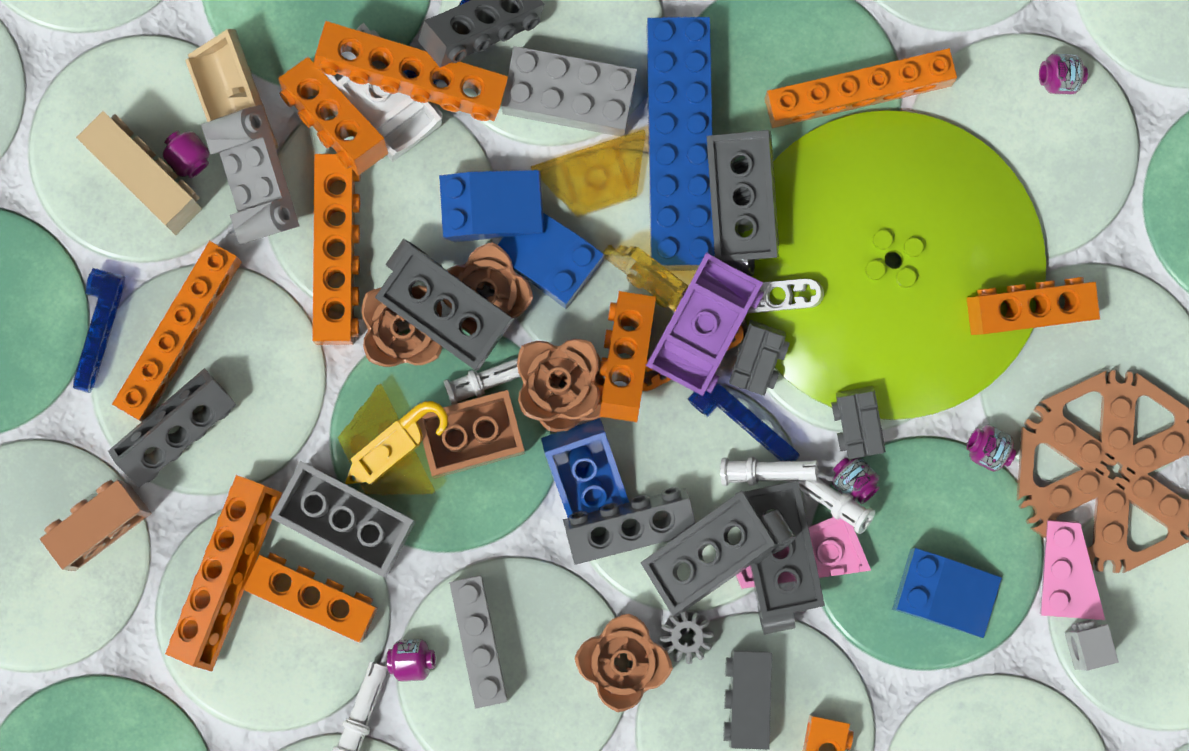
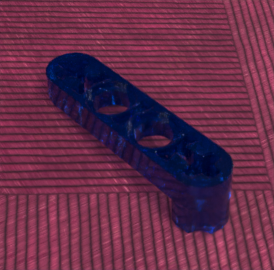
M93 268L88 276L85 293L86 295L97 297L98 300L73 382L75 390L91 393L95 386L125 285V276Z
M718 382L711 393L705 391L703 396L693 391L687 398V401L707 418L718 407L779 461H797L800 457V454Z

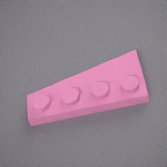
M832 517L808 527L819 578L871 571L852 525L841 518L837 520ZM787 546L772 555L777 559H784L789 553V548ZM750 566L736 575L741 589L755 587ZM782 572L777 580L778 584L796 581L794 575L790 572Z

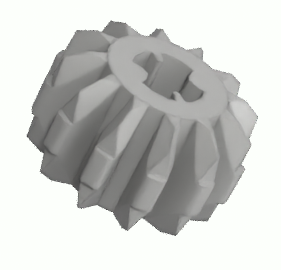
M687 610L681 613L682 622H679L677 617L671 614L669 618L675 626L673 628L667 624H662L661 626L664 631L671 632L670 636H662L659 639L660 642L664 643L671 641L672 645L665 648L668 654L674 649L678 650L674 656L675 662H679L682 653H686V663L692 664V652L696 654L699 660H702L704 655L699 650V647L701 646L707 650L712 648L711 644L703 642V638L714 637V633L710 631L703 633L701 630L710 624L708 620L702 621L699 625L696 624L700 615L699 612H694L691 621H688ZM683 628H686V631L692 629L695 633L692 636L694 643L690 646H687V643H684V645L679 643L678 639L682 636L679 631Z

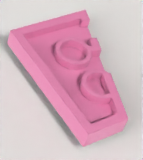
M1047 520L1040 609L1042 616L1105 620L1080 522Z

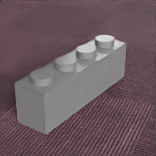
M476 576L449 582L475 709L505 703L508 699L482 576Z

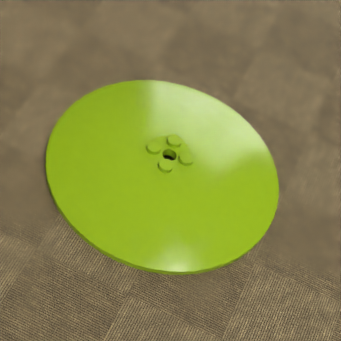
M884 110L863 112L828 122L796 140L773 161L779 257L755 259V272L751 277L763 283L812 279L819 282L824 290L823 300L815 307L747 313L744 318L747 327L750 320L786 332L784 341L790 342L784 360L778 359L775 365V369L779 371L782 377L810 398L832 408L831 402L837 401V392L873 386L880 419L901 420L933 415L953 408L977 395L1005 372L1024 347L1033 328L971 335L967 297L978 296L977 290L996 288L997 294L1007 293L1006 286L1025 284L1026 290L1036 289L1035 283L1046 281V254L1040 222L1033 203L1015 173L995 151L969 132L944 120L913 112ZM753 228L744 233H739L740 236L744 238L750 236ZM895 252L901 256L902 264L899 268L892 269L886 265L885 255L887 253ZM809 284L806 285L805 291L798 292L793 291L795 285L790 286L793 293L792 304H796L794 297H805L808 302H811V296L816 295V290L810 289ZM776 287L771 290L769 298L774 305H780L784 302L786 294L781 287ZM1032 298L1030 300L1029 306L1031 311L1034 313L1036 310V301ZM1002 302L1000 311L1005 317L1008 308L1006 303Z

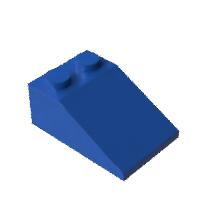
M539 170L483 171L439 175L443 238L456 243L544 233L541 174Z
M543 213L544 233L503 237L498 246L509 255L514 271L567 309L603 262L604 254L582 237Z
M601 418L577 425L568 431L557 432L541 438L544 453L567 518L579 511H586L587 513L598 511L602 506L610 503H617L618 505L629 503Z
M913 548L910 549L892 610L984 638L1002 578L957 561Z

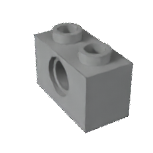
M1088 620L1072 624L1073 631L1065 632L1075 670L1088 671L1119 663L1109 625H1098L1097 620Z

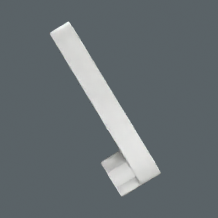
M812 279L764 282L760 288L764 294L756 309L750 307L747 313L812 308L821 303L824 297V290L819 282ZM808 284L810 289L816 290V295L811 296V302H808L805 297H794L796 304H792L793 293L790 288L791 285H795L793 291L796 292L805 291ZM776 287H781L786 294L784 302L780 305H774L769 298L771 290Z

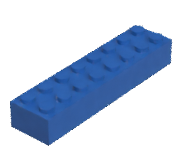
M710 17L647 18L650 271H692L698 269L706 253L715 257L707 136L712 135Z

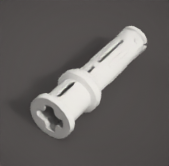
M518 358L479 373L473 370L468 371V375L453 381L444 380L443 382L451 404H458V402L473 396L482 397L485 394L484 390L521 377L517 367Z
M754 457L741 461H729L728 458H722L720 464V477L723 486H728L729 483L748 482L749 486H754L759 481L818 480V475H816L818 474L817 460L758 462V459Z
M820 479L817 481L793 480L799 482L802 492L830 509L835 519L839 520L841 518L855 527L854 531L856 533H863L872 522L875 510L872 508L866 509L854 501L851 494H841Z
M369 662L349 719L346 718L343 721L342 726L344 729L338 746H334L332 751L360 750L365 735H369L370 727L367 725L386 677L387 667Z

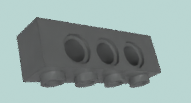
M471 0L424 20L418 42L439 67L449 63H457L465 56L474 52H482L490 45L499 41L505 42L515 34L524 30L530 31L534 29L540 22V16L545 4L541 0Z
M204 368L108 450L115 464L140 488L143 484L152 481L165 465L178 459L183 450L193 441L201 439L206 434L207 429L215 422L228 416L236 404L224 388ZM204 405L201 411L193 413L197 406ZM180 426L175 433L168 434L171 428ZM155 447L152 453L144 454L148 448Z
M672 487L665 489L660 495L652 497L647 495L637 496L631 499L629 503L621 505L617 503L606 504L598 511L590 513L586 511L575 512L569 518L563 519L574 565L673 540L694 525L695 519L686 488ZM658 511L668 512L667 516L662 520L653 519L654 514ZM627 519L637 520V523L631 528L622 527L623 522ZM596 527L606 528L605 533L600 536L591 534L592 530Z

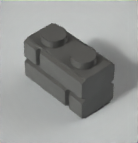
M750 320L729 383L764 396L767 388L774 389L779 375V371L774 370L778 359L784 360L790 342L784 341L786 332Z
M868 386L837 392V401L831 402L834 421L841 420L843 432L837 433L840 452L846 451L848 459L886 452L874 387Z

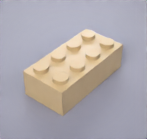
M102 111L76 138L169 230L177 235L202 210L196 203L200 197L182 179L176 183L174 180L178 176L160 157L154 161L153 158L156 154L138 136L132 139L131 136L134 133L116 114L110 118Z

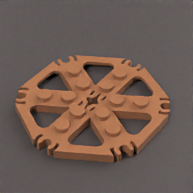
M1112 370L1107 375L1108 384H1106V371L1039 402L1049 412L1042 406L1034 407L1033 410L1040 415L1041 420L1039 423H1034L1029 419L1024 422L1027 428L1034 430V433L1027 431L1024 427L1021 428L1017 500L1023 496L1030 497V500L1021 502L1019 508L1033 507L1035 511L1034 516L1028 518L1026 522L1027 524H1032L1040 519L1042 522L1030 529L1046 539L1047 520H1056L1059 515L1095 499L1093 544L1087 547L1092 570H1094V559L1097 558L1095 562L1097 572H1103L1104 562L1110 560L1113 564V573H1119L1121 570L1120 560H1122V573H1125L1189 542L1180 534L1182 532L1183 535L1189 537V499L1181 498L1148 475V473L1179 458L1189 456V424L1187 423L1189 408L1138 373L1134 374V386L1131 385L1133 382L1132 372H1126L1124 383H1118L1115 379L1116 371ZM1093 391L1098 392L1102 396L1099 441L1063 415V407L1066 403ZM1140 396H1147L1173 414L1174 424L1170 428L1133 445L1136 400ZM1044 443L1081 470L1050 485L1039 487L1033 481L1035 448L1037 445ZM1103 464L1111 467L1118 464L1120 466L1118 471L1125 479L1119 477L1110 479L1108 477L1110 471ZM1127 468H1129L1130 470H1132V471L1135 472V473H1134V474L1131 473L1130 471L1127 470ZM1129 502L1167 528L1168 533L1164 540L1139 552L1129 549L1127 545Z

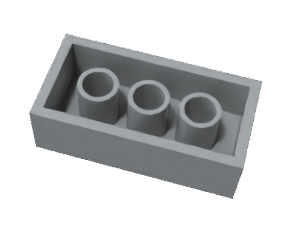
M514 46L502 102V112L504 115L625 137L637 69Z
M302 461L299 462L270 517L384 578H387L416 521Z

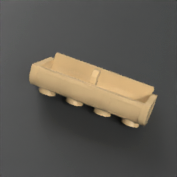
M226 29L188 54L189 58L185 61L207 122L245 108L262 105L275 149H278L277 140L271 129L237 31L235 29Z

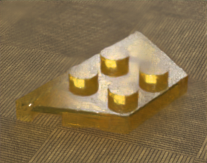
M643 129L530 166L531 170L540 171L541 181L579 218L637 198L646 133Z
M608 245L602 252L604 258L626 274V279L629 283L638 289L643 287L652 296L656 297V304L663 308L669 307L675 312L688 288L686 283L639 247L631 246L629 248L620 245L615 249L612 245Z
M382 384L374 388L373 393L364 405L359 408L349 425L338 436V440L351 465L352 461L350 459L394 422L400 420ZM415 449L374 483H360L366 495L436 493Z

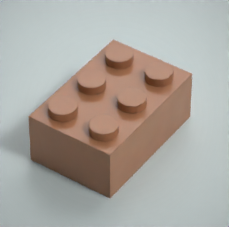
M508 390L443 407L448 415V424L446 430L441 435L436 434V430L440 425L437 414L429 412L417 421L421 428L425 453L431 475L434 479L525 454Z
M120 480L105 482L96 490L97 496L89 502L86 499L80 501L70 509L72 514L63 521L57 519L44 529L46 534L40 538V541L62 570L77 571L152 514L129 483Z

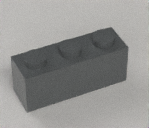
M732 651V657H726L725 677H731V690L725 689L724 709H730V722H724L723 741H729L730 748L769 750L771 652Z

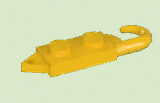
M424 401L415 406L350 459L352 465L345 484L361 482L372 484L416 449L422 441V432L417 421L427 413L433 412L438 415L440 425L436 430V434L441 435L446 430L448 424V415L445 409L434 401Z

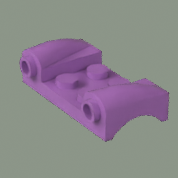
M706 253L646 366L703 396L705 391L711 393L720 377L715 372L750 306L756 309L764 294L760 290L763 282Z

